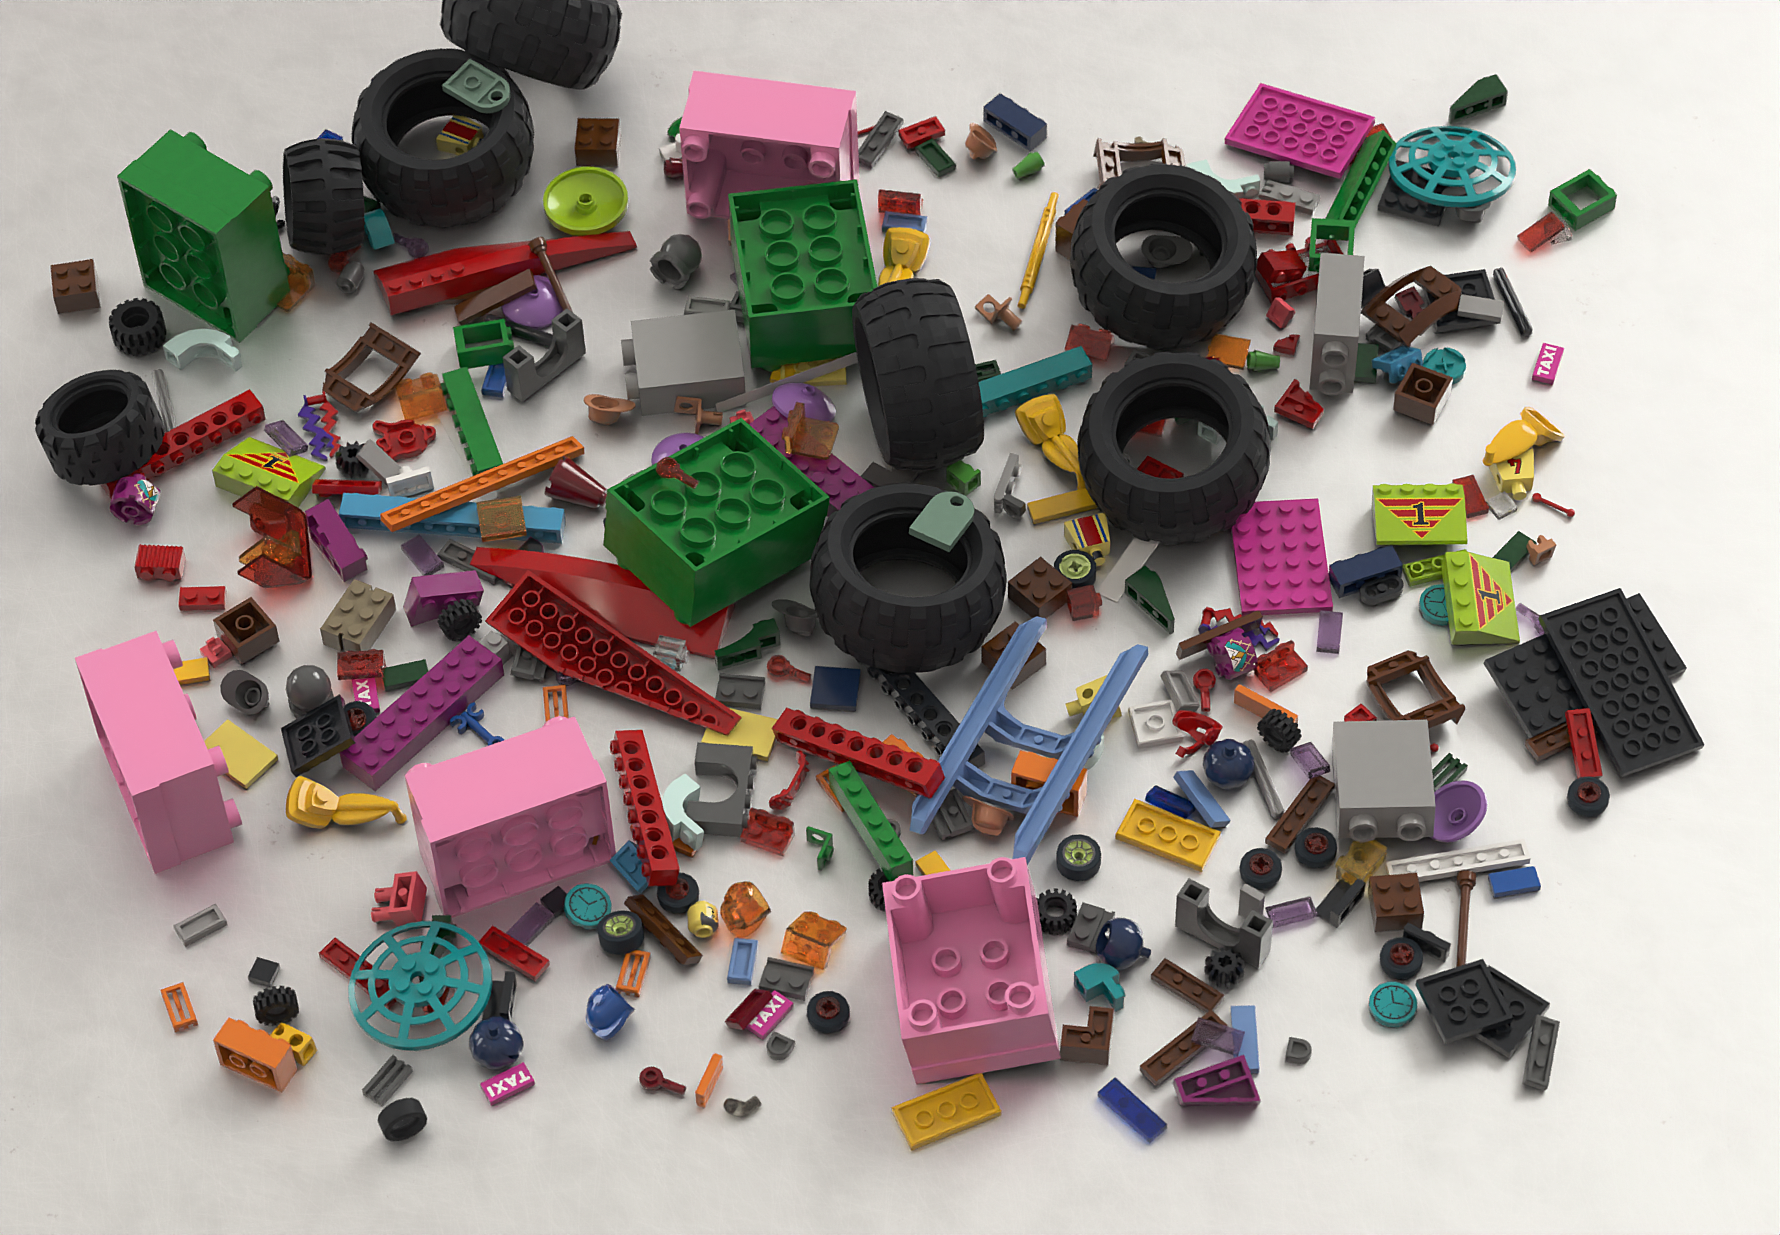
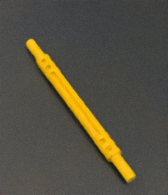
M1056 192L1051 193L1048 205L1044 208L1020 287L1021 295L1017 305L1020 309L1026 308L1029 295L1033 292L1056 215L1055 208L1059 198V194Z

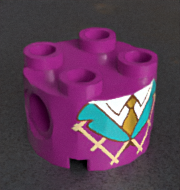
M141 474L121 478L117 481L110 502V512L116 518L128 523V520L134 521L133 525L147 524L153 517L161 491L148 482L146 477Z
M1239 627L1214 637L1210 643H1207V650L1213 656L1216 663L1214 666L1215 672L1220 678L1224 676L1226 679L1232 680L1257 669V666L1253 665V663L1257 662L1254 646L1248 636L1243 637L1242 633L1245 631Z

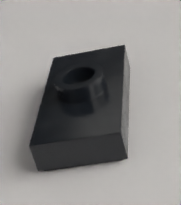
M1410 923L1406 924L1403 937L1416 942L1422 952L1443 962L1447 960L1451 943L1437 937L1430 931H1424Z

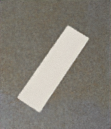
M1134 537L1096 593L1118 602L1125 592V579L1143 567L1160 542L1154 540L1147 542Z

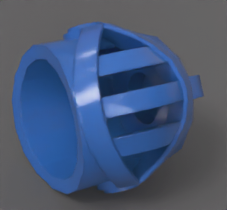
M606 984L592 992L587 1002L585 1019L589 1028L599 1038L608 1040L623 1027L626 1019L635 1009L627 1003L610 984Z

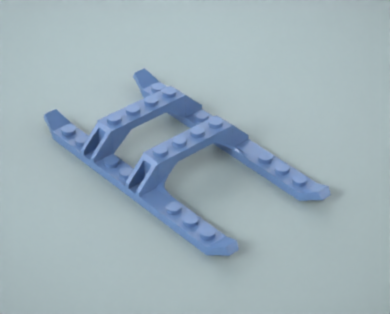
M1036 616L1020 624L938 760L945 779L931 799L918 794L914 800L909 831L925 835L934 816L953 786L964 796L1027 814L1015 834L1012 859L1025 857L1028 865L1056 814L1061 812L1064 800L1069 798L1072 786L1087 760L1093 756L1095 746L1100 744L1103 732L1148 657V647L1137 644L1120 653L1075 732L1068 735H1060L1023 724L1014 718L1004 707L1009 689L1047 628V619ZM984 732L992 737L995 742L1058 759L1044 786L1034 790L991 778L967 760Z

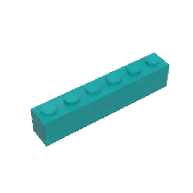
M1082 346L980 381L983 417L1091 379L1092 363Z

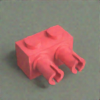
M417 871L397 873L394 876L393 887L375 889V901L377 903L390 901V905L378 908L373 907L371 909V918L374 923L392 920L399 927L408 923L422 921L427 887Z

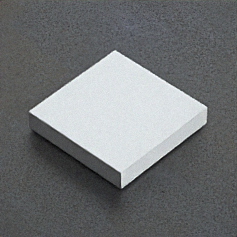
M1172 699L1128 707V714L1138 749L1183 741L1182 730L1175 727L1172 723L1173 717L1177 713Z

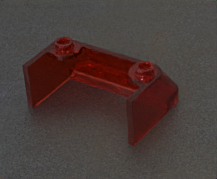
M258 486L232 503L234 508L249 515L251 529L264 536L265 555H259L237 571L238 575L264 588L302 584L312 577L308 524L305 513L299 507Z

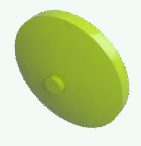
M578 167L561 173L549 183L543 196L544 212L549 222L564 233L576 236L600 234L612 229L623 219L628 209V192L623 181L614 173L598 167Z

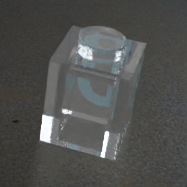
M659 635L653 652L655 658L674 671L681 672L683 664H687L690 654L686 647V640Z

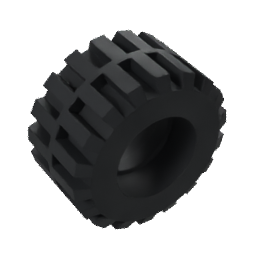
M133 298L132 301L128 299L124 301L125 303L118 304L117 309L111 311L109 327L113 343L120 352L124 351V354L127 355L132 353L133 356L142 354L143 356L147 355V352L152 353L155 351V348L162 346L161 342L165 341L167 331L162 311L158 305H155V302H148L145 298L141 300Z

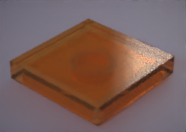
M521 496L476 502L482 542L527 536Z

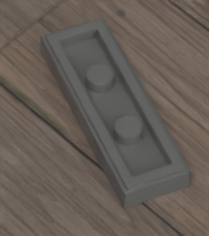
M887 111L883 113L858 149L860 164L869 168L874 167L903 125V118Z
M449 539L437 554L438 559L463 571L476 570L480 579L493 585L499 580L498 577L471 566L470 562L475 550Z
M1538 1014L1534 1017L1522 1084L1544 1091L1548 1088L1560 1021Z

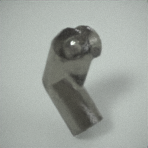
M753 1096L746 1102L728 1098L723 1103L727 1113L738 1117H745L762 1106L757 1096Z

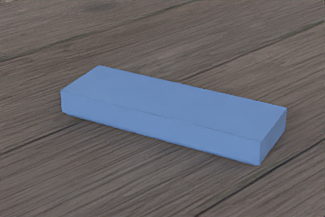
M1193 770L1177 771L1173 778L1211 828L1225 827L1230 823L1229 817Z
M1255 1005L1231 1006L1233 1057L1244 1055L1250 1072L1259 1073Z

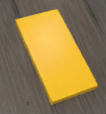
M1137 799L1133 800L1115 834V839L1200 872L1203 871L1221 837V831Z
M982 1073L969 1076L892 1107V1113L911 1151L1002 1115V1111Z

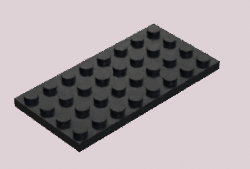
M1621 588L1540 615L1538 620L1584 708H1590L1593 725L1621 777L1704 747L1705 744Z
M1638 593L1628 597L1627 600L1669 679L1685 672L1687 669L1686 665L1642 595ZM1546 634L1485 659L1483 663L1529 738H1533L1565 723L1566 711L1585 709Z

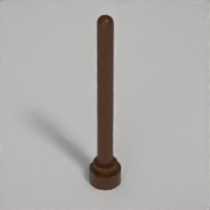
M544 237L534 238L528 243L531 252L538 255L562 310L564 311L568 308L573 312L546 254L547 243Z
M1468 870L1457 873V885L1461 890L1456 967L1466 964L1470 892L1476 885V874Z

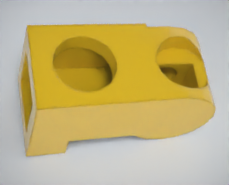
M280 1023L270 1034L273 1038L286 1040L292 1047L296 1062L302 1066H305L318 1051L311 1036L285 1023Z

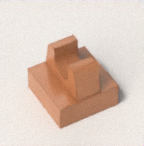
M1539 535L1537 538L1538 545L1534 544L1532 540L1528 541L1529 560L1533 566L1553 556L1557 545L1552 538L1547 540L1543 535Z

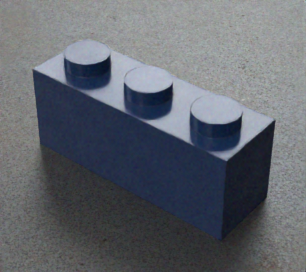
M1001 93L983 107L984 122L1030 152L1047 138V123L1043 119L1036 117L1026 108H1022L1011 98Z
M1392 545L1379 547L1374 551L1357 554L1352 558L1338 560L1330 564L1329 580L1338 598L1360 592L1361 586L1368 581L1387 575H1397L1401 578L1403 564Z

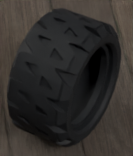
M122 370L91 372L67 382L49 396L43 403V408L38 411L35 419V432L54 472L61 479H66L67 482L76 485H100L130 475L147 463L158 451L165 435V424L146 382L138 375Z

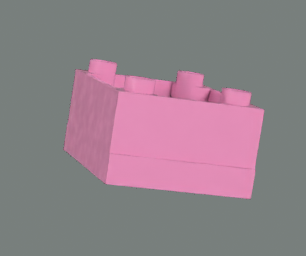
M693 71L688 89L689 96L679 127L687 214L699 219H705L709 216L730 219L728 194L855 179H857V182L859 181L856 91Z
M157 631L104 650L101 648L76 657L75 661L99 741L154 874L178 866L185 860L234 843L231 829L242 825V821L233 798L223 801L217 778L229 772L220 746L207 749L195 722L197 717L192 702L187 693L183 694L173 670L183 666L174 640L161 643Z
M563 716L554 717L548 720L542 728L434 765L430 763L417 764L405 774L419 851L434 886L435 896L443 915H451L453 918L610 863L609 860L616 854L607 781L597 759L594 760L575 716L571 718ZM598 835L597 845H592L594 836Z
M1000 857L994 859L989 864L918 877L902 875L894 881L882 883L901 1037L916 1085L1061 1059L1038 903L1025 857L1017 859Z

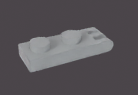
M1267 180L1262 188V192L1259 194V199L1296 202L1295 211L1313 215L1320 201V195Z
M1009 454L994 494L995 513L1003 511V497L1007 493L1012 495L1014 492L1015 477L1019 478L1022 467L1019 464V455Z

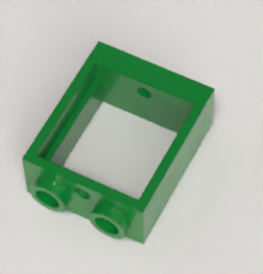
M1588 169L1550 190L1548 205L1576 231L1614 210L1617 194L1614 189L1602 181L1599 175ZM1588 186L1600 199L1580 210L1568 196Z
M1312 218L1308 271L1319 272L1320 254L1315 253L1316 239L1348 241L1347 255H1353L1355 221Z
M504 319L453 327L460 368L467 367L471 369L503 363V357L514 349L511 328L506 327ZM496 339L503 340L501 343L465 348L466 344Z

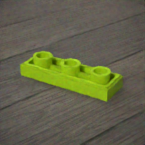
M1464 549L1456 552H1467V550ZM1444 555L1403 564L1402 571L1409 587L1443 579L1441 565Z

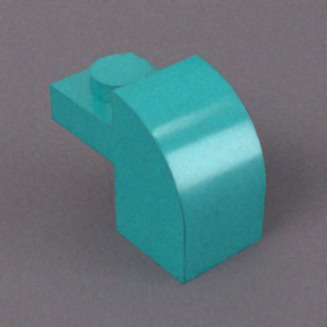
M381 208L364 214V230L367 233L370 246L374 250L395 243L389 223Z
M1093 963L1074 972V986L1086 1002L1103 994L1115 1012L1124 1008V997L1126 995L1124 989L1119 984L1120 973L1117 969L1105 963Z

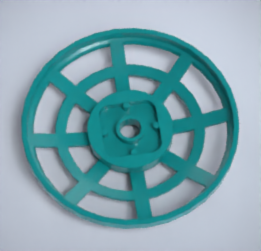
M1457 126L1428 127L1405 135L1396 142L1397 145L1388 161L1390 175L1403 191L1424 202L1446 207H1473L1494 201L1511 188L1516 176V162L1513 155L1501 142L1480 131ZM1423 136L1422 138L1418 139L1416 142H1408V141H1410L1411 139H1414V138ZM1446 136H1458L1464 138L1461 141L1448 139ZM1435 137L1440 141L1433 145L1423 143ZM1475 141L1485 149H1475L1470 143ZM1486 142H1488L1489 144L1493 145L1494 147H1496V148L1499 149V150H1493V148H1492L1490 145H1488ZM1399 148H1410L1408 154L1409 162L1397 167L1395 157ZM1417 149L1428 151V156L1416 159L1415 152ZM1479 156H1490V167L1479 162ZM1497 157H1504L1509 160L1510 170L1507 177L1496 171L1498 165ZM1428 164L1435 173L1433 175L1428 173L1421 165ZM1413 168L1417 174L1429 180L1425 189H1422L1407 180L1402 173ZM1476 169L1484 172L1477 177H1469ZM1491 176L1501 182L1499 186L1481 194H1476L1473 185L1484 182ZM1442 177H1460L1461 180L1444 179ZM1437 184L1452 187L1464 186L1467 196L1441 195L1433 193Z
M439 921L408 923L384 933L373 941L355 963L348 986L351 1011L361 1029L380 1044L389 1048L406 1051L432 1049L458 1038L479 1019L491 995L492 970L489 959L481 944L465 930ZM429 928L426 936L410 937L399 942L393 938L397 934L412 929ZM440 928L450 930L466 938L472 945L458 950L450 942L436 936ZM385 942L389 948L378 957L372 969L360 970L366 958L379 945ZM423 942L420 952L407 955L401 948L412 943ZM433 944L443 946L451 952L440 959L430 954ZM393 953L399 960L391 970H379L384 960ZM474 953H478L483 966L482 985L468 982V967L464 957ZM458 961L461 974L460 979L448 977L445 966ZM415 977H424V980L419 984L412 983ZM369 979L368 992L372 1004L361 1013L355 998V981ZM376 979H386L389 981L390 990L378 998L375 990ZM446 987L457 989L449 1002L443 1006L439 998L444 993ZM465 991L479 994L478 1000L471 1011L455 1025L448 1013L460 1002ZM395 998L400 1004L404 1005L402 1016L391 1012L384 1006ZM431 1005L435 1011L424 1016L412 1017L414 1008ZM378 1011L388 1020L400 1024L398 1038L379 1032L367 1020ZM440 1019L447 1029L440 1034L428 1038L408 1039L410 1025L427 1024Z

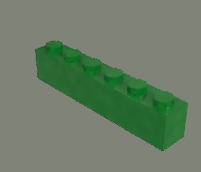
M1384 130L1365 138L1325 219L1355 221L1356 227L1397 145Z
M464 367L442 373L443 383H440L443 396L447 395L448 397L446 399L448 411H453L454 413L452 415L454 427H459L460 429L458 437L460 443L466 446L464 453L467 461L471 460L472 462L470 464L472 476L502 465L503 461L468 368Z
M847 761L830 768L829 787L889 882L902 875H913L912 857L852 763Z

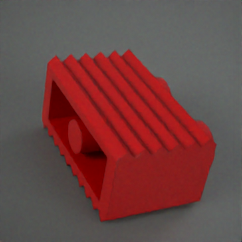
M1297 250L1261 252L1257 262V270L1267 284L1288 283L1302 279L1307 269V265H1305Z
M140 544L134 566L137 578L143 580L156 578L166 581L182 579L186 561L184 549L182 546H147Z

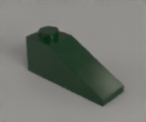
M1494 74L1477 80L1450 106L1448 122L1451 124L1505 106L1508 90L1498 75Z
M1145 565L1125 579V594L1171 635L1174 632L1175 618L1159 575Z

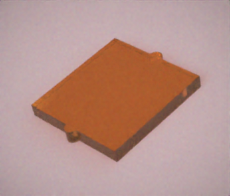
M1216 334L1212 337L1211 345L1208 346V357H1220L1221 362L1228 367L1244 370L1251 340Z

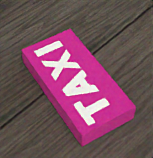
M1547 343L1542 344L1532 380L1551 385L1554 384L1564 353L1563 347Z
M374 671L352 674L351 679L355 701L365 702L373 708L375 713H379L380 707Z
M775 990L771 993L773 998L746 1026L747 1030L762 1040L770 1034L794 1007L792 1001Z
M524 1062L480 1083V1087L491 1106L535 1085V1081Z

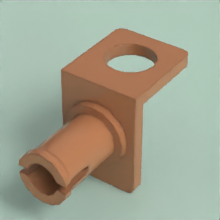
M988 294L975 306V309L991 324L997 319H1001L1012 331H1015L1023 322L1009 309V304L1012 301L1011 297L1000 305ZM991 303L995 307V311L988 313L984 310L983 305Z
M677 396L674 412L696 414L695 434L699 433V428L702 424L721 426L723 412L703 411V408H701L702 399ZM690 403L692 406L690 408H683L680 404Z

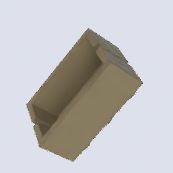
M353 579L320 628L323 645L340 652L344 646L346 654L363 660L396 612L394 594L377 587L373 590L371 585Z

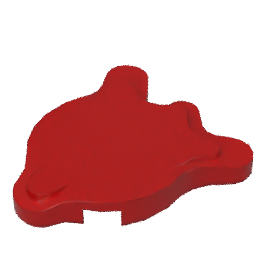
M410 419L400 420L395 423L377 420L372 425L373 431L383 436V438L376 441V444L394 461L420 455L426 450L429 443L436 438L434 427L423 424L421 426Z

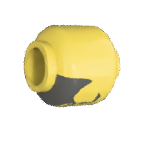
M698 901L688 909V929L691 933L699 938H707L716 932L719 923L718 910L714 905L707 901Z

